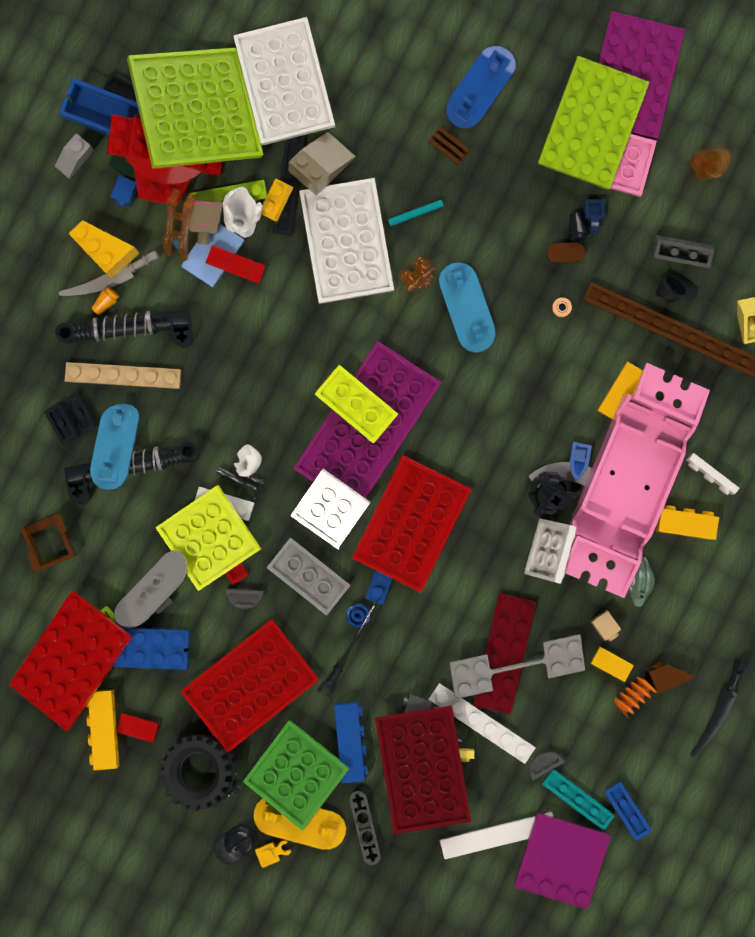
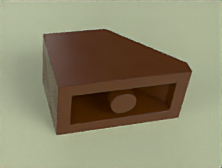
M661 662L651 665V669L647 670L653 688L658 694L694 679L693 675L667 664H661Z

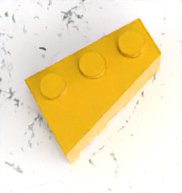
M83 220L68 233L111 279L139 254L134 246Z

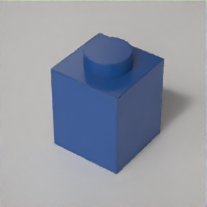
M119 175L110 196L114 200V204L125 208V205L131 207L137 193L136 182Z

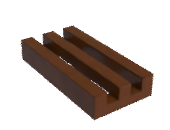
M441 126L428 141V143L456 165H459L470 151L469 148ZM441 133L443 136L449 139L452 143H454L464 152L461 153L458 149H456L453 145L447 142L439 134ZM438 139L446 147H448L455 154H457L459 158L457 159L456 157H454L451 153L445 150L434 140Z

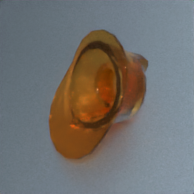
M725 148L715 150L704 149L698 151L688 163L692 166L699 180H706L718 177L728 169L731 162V154Z

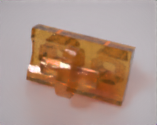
M419 256L413 262L416 268L414 272L411 273L408 269H404L399 274L405 288L409 292L416 287L418 290L423 286L427 289L431 287L429 281L433 278L431 274L435 269L429 259L424 260Z

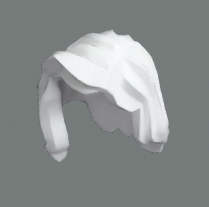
M243 186L231 190L225 195L223 213L227 230L233 233L236 232L246 238L254 233L256 223L260 220L263 206L260 202L256 204L248 190Z

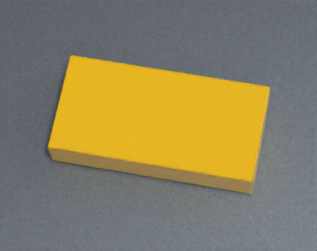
M600 646L590 662L623 682L626 681L634 666Z

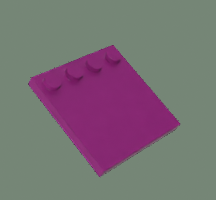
M536 812L513 886L588 909L611 835Z

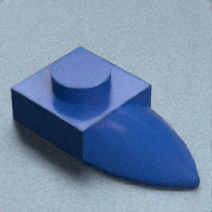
M573 442L571 445L569 462L575 480L580 479L588 468L591 445Z

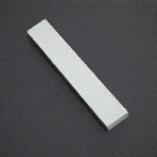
M552 812L544 813L553 817ZM535 816L440 839L444 859L528 839Z

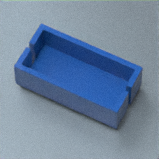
M75 78L72 79L67 91L68 97L73 102L71 103L65 97L59 111L63 119L109 136L112 115L133 118L139 113L137 102Z
M121 627L133 638L113 667L187 670L189 668L190 651L184 652V648L190 647L191 630Z

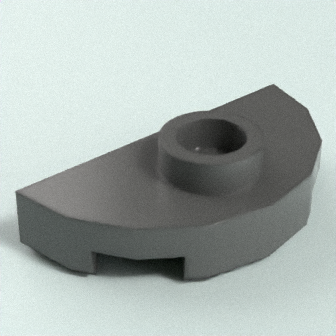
M225 589L230 603L241 609L254 607L261 601L264 591Z
M546 751L538 754L530 764L529 774L531 780L533 781L565 763V760L554 752Z

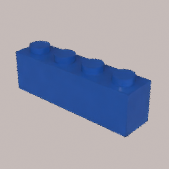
M358 702L335 704L339 760L350 768L341 782L365 781V776H368V766L363 764V757L366 756V745L361 743V737H365L364 725L360 726L359 718H363L362 706H358Z

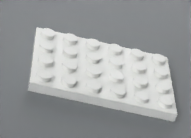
M307 17L233 35L262 146L335 127Z
M375 178L326 186L317 196L309 189L299 191L319 304L394 291Z

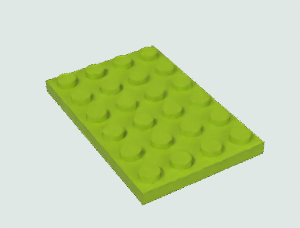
M578 56L538 164L610 190L649 82Z

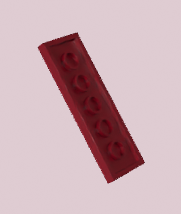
M498 593L484 654L488 655L490 669L523 663L536 601ZM521 668L493 674L491 677L493 691L476 694L473 706L511 715Z

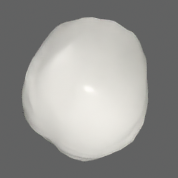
M247 444L237 453L239 463H234V466L237 468L236 472L239 476H250L259 468L262 457L256 449Z

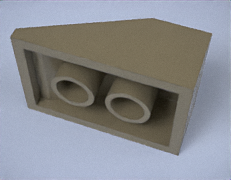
M327 132L301 149L289 161V172L317 196L356 156Z

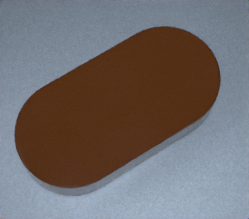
M555 243L549 246L546 255L552 263H575L583 259L585 249L580 243Z

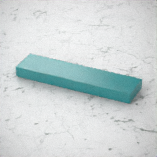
M555 769L551 770L542 782V785L603 831L615 817V814Z

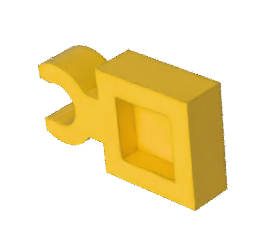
M284 839L276 847L274 842L256 848L255 852L261 867L264 868L280 861V854L289 855L291 849L286 851L282 849V845L288 841Z

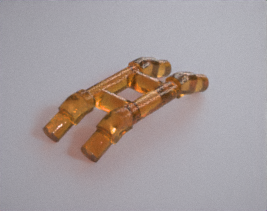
M173 188L167 202V215L162 243L165 255L171 256L173 254L172 238L179 239L178 252L180 253L181 261H187L189 222L196 195L188 194L182 213L175 211L180 190ZM174 219L182 221L181 232L173 230Z

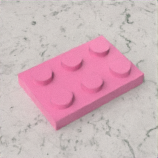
M630 134L610 189L638 197L642 196L657 141Z

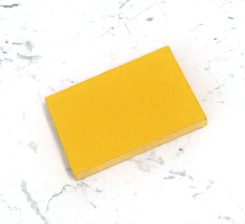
M627 361L597 411L613 419L622 395H633L643 370Z

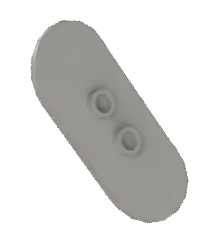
M179 551L166 553L117 604L114 611V618L117 624L121 627L132 628L144 623L180 586L187 575V561L182 553Z

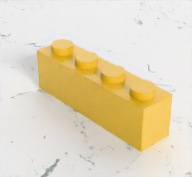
M114 689L97 690L86 706L89 707L87 726L91 729V734L88 735V744L92 746V754L89 756L90 765H93V770L117 769L119 767Z

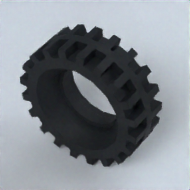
M208 734L187 736L172 743L173 746L165 751L166 756L160 761V764H163L162 770H159V775L163 777V781L160 784L165 786L167 790L165 795L167 797L171 796L173 798L172 803L175 805L180 804L182 805L181 808H189L192 811L204 810L226 799L228 792L233 789V780L237 778V775L234 774V768H237L236 763L233 764L232 761L234 755L233 753H227L216 737H209ZM193 754L208 756L216 768L214 782L203 790L190 787L183 777L184 763Z

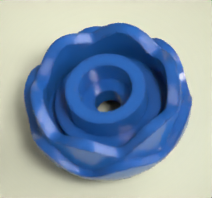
M360 603L353 604L346 611L347 622L355 628H360L369 614V609ZM370 615L364 625H366L369 622Z

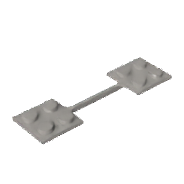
M578 634L543 642L544 657L542 659L490 669L487 654L449 662L455 699L493 691L491 682L493 674L544 663L547 668L548 678L585 671L581 635Z

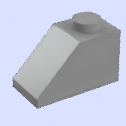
M76 133L63 148L55 167L70 179L94 152V149Z

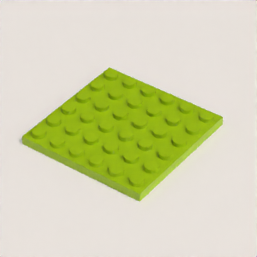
M237 48L128 56V66L152 169L261 158L263 156Z

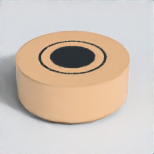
M558 298L552 305V311L558 317H566L572 310L571 302L566 298Z

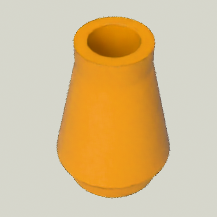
M107 287L101 291L91 308L100 315L114 305L119 296L113 289Z

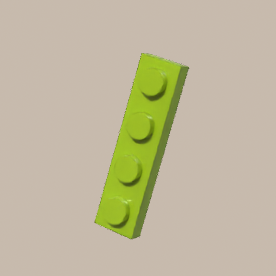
M260 180L189 193L190 200L223 202L226 194L243 186L248 190L254 201L258 202L266 199L267 192L265 181Z

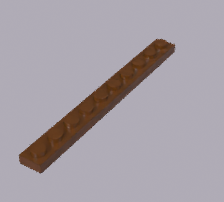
M590 283L582 301L755 378L754 355L599 285Z

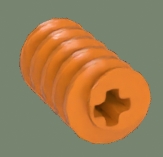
M636 677L638 684L631 682L632 689L625 688L627 694L619 693L621 700L618 698L613 699L616 706L628 719L627 712L634 714L633 707L640 709L639 701L644 704L646 703L644 696L651 698L650 691L657 693L644 678Z

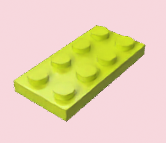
M340 365L315 393L320 400L373 444L398 415L397 412Z

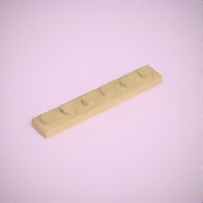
M66 362L65 382L180 389L181 369Z

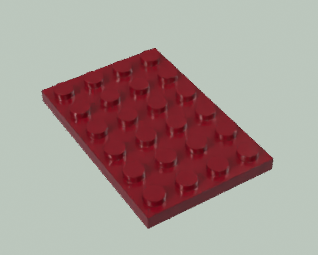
M452 705L375 717L394 834L471 822Z

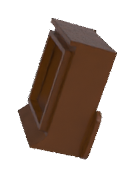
M60 513L20 529L30 550L28 559L35 572L42 571L77 556ZM56 524L68 552L43 562L32 534Z

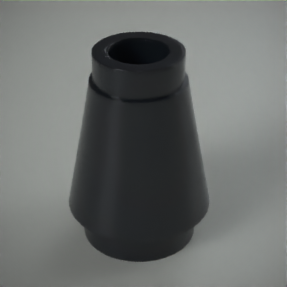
M581 213L570 214L568 237L574 243L585 241L587 231Z

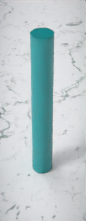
M440 199L390 218L388 222L391 227L444 207Z

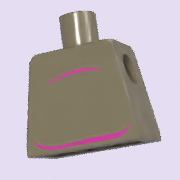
M186 200L189 231L198 233L197 244L209 245V234H218L223 215V202Z

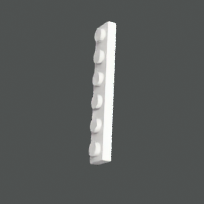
M439 683L429 697V700L439 707L452 705L454 717L524 764L535 750L533 745L463 698L455 699L454 692Z

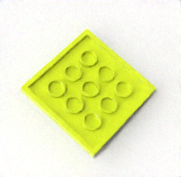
M219 485L155 527L171 551H179L184 555L187 561L186 574L198 591L261 550V547Z

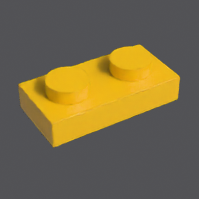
M275 178L262 205V215L277 222L294 187Z

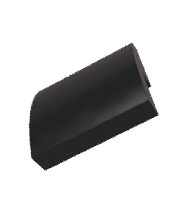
M77 392L63 402H59L44 411L62 445L98 426L81 392Z

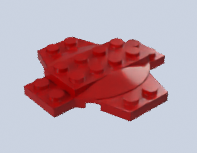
M140 113L136 114L133 118L118 115L111 116L106 154L124 157L128 164H131L134 168L138 199L178 206L190 180L199 173L220 176L222 162L152 169Z

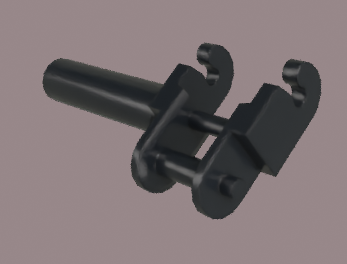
M220 466L216 472L241 485L238 493L240 495L245 486L255 489L257 492L253 499L254 502L261 491L260 485L264 484L262 482L264 478L260 480L250 475L247 476L248 480L245 481L244 478ZM250 480L259 483L258 486L255 487L249 484Z

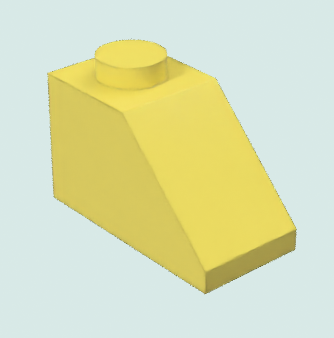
M755 297L738 300L737 317L743 343L755 342Z

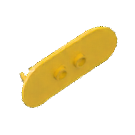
M261 799L254 809L253 818L256 826L260 831L270 836L318 849H332L337 847L346 835V825L341 816L326 809L320 808L303 831L264 799Z

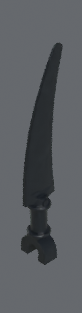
M375 604L341 661L333 666L334 669L329 678H326L327 682L321 683L317 691L321 692L324 687L329 688L327 696L331 698L334 692L333 685L336 684L335 681L340 672H343V663Z
M735 658L733 671H731L732 676L728 685H726L727 688H721L715 710L703 735L691 752L692 757L696 756L710 742L727 718L738 693L734 692V690L736 691V684L748 665L744 661Z

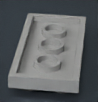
M292 538L286 542L267 566V569L326 616L351 586Z

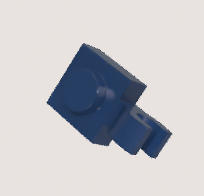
M585 199V220H590V234H598L599 220H604L605 218L604 200Z

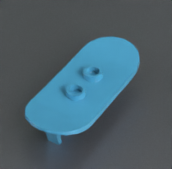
M452 263L442 270L439 277L440 288L461 345L468 351L482 352L491 346L496 335L488 306L473 268L465 263Z
M113 405L105 410L101 416L90 467L91 478L99 488L105 490L116 489L127 479L139 424V413L132 405Z

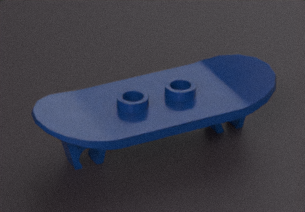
M491 46L479 55L447 103L448 118L455 126L470 128L481 121L513 75L516 61L511 52L501 46Z

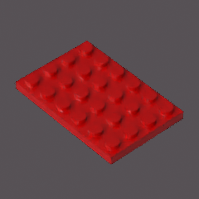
M403 455L352 559L421 593L472 489Z
M71 591L9 685L65 731H70L133 636L76 591Z
M271 619L180 692L228 753L319 681V679Z

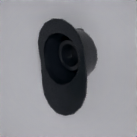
M661 274V281L655 293L656 296L665 299L669 303H674L682 298L694 299L697 296V288L688 278L676 274Z
M238 825L217 840L215 854L222 863L227 865L238 863L256 849L258 835L251 826Z

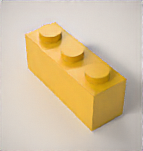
M665 505L657 522L656 532L716 540L719 517L714 516V512L703 511L702 514H696L694 509L684 508L683 511H676V507Z

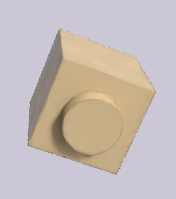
M604 610L590 620L603 640L609 639V641H612L619 636L618 632L621 628L607 610Z

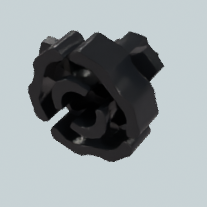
M543 472L529 484L532 491L528 493V497L535 507L534 513L539 517L544 514L554 515L557 512L556 509L563 511L569 504V501H576V492L571 491L566 478L561 477L557 472ZM555 478L561 480L564 484V487L559 482L550 481V479ZM540 484L537 492V499L539 502H537L535 500V495L532 493V491L535 492L537 486Z

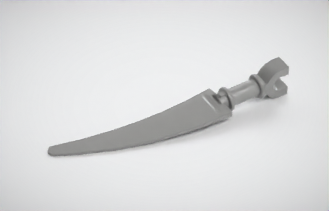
M153 251L146 256L143 255L141 259L129 263L113 279L104 274L85 284L59 291V295H83L99 292L107 287H114L133 278L132 272L135 273V270L144 265H149L150 262L155 261L160 256L157 251Z

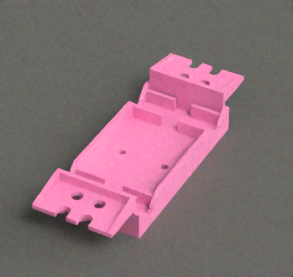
M648 363L645 364L633 395H622L569 525L577 528L565 573L579 579L583 571H588L590 577L587 583L594 586L598 585L600 579L605 578L607 580L605 590L623 598L641 564L643 547L652 537L685 457L686 443L698 426L710 390L692 382L688 389L684 391L680 387L683 378L676 375L672 376L669 383H665L663 381L665 371ZM658 391L664 394V398L661 401H658L655 397ZM675 399H679L681 401L680 408H675L673 406V401ZM611 470L614 471V475H610ZM645 485L649 486L648 490H645ZM591 553H596L597 555L595 562L589 560ZM609 560L615 563V567L611 570L606 567V563Z

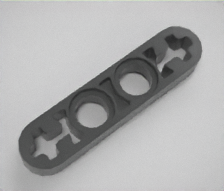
M355 790L350 795V805L363 859L367 864L375 865L380 861V849L368 799L364 791ZM356 794L364 798L361 800L362 807L366 806L367 809L355 811L354 808H358L357 801H353ZM360 813H366L368 821L360 823L357 816ZM364 832L372 833L373 839L370 842H365L362 839ZM375 843L376 846H372V851L374 854L377 853V856H375V860L371 861V858L366 857L369 855L368 847L364 849V846H371Z

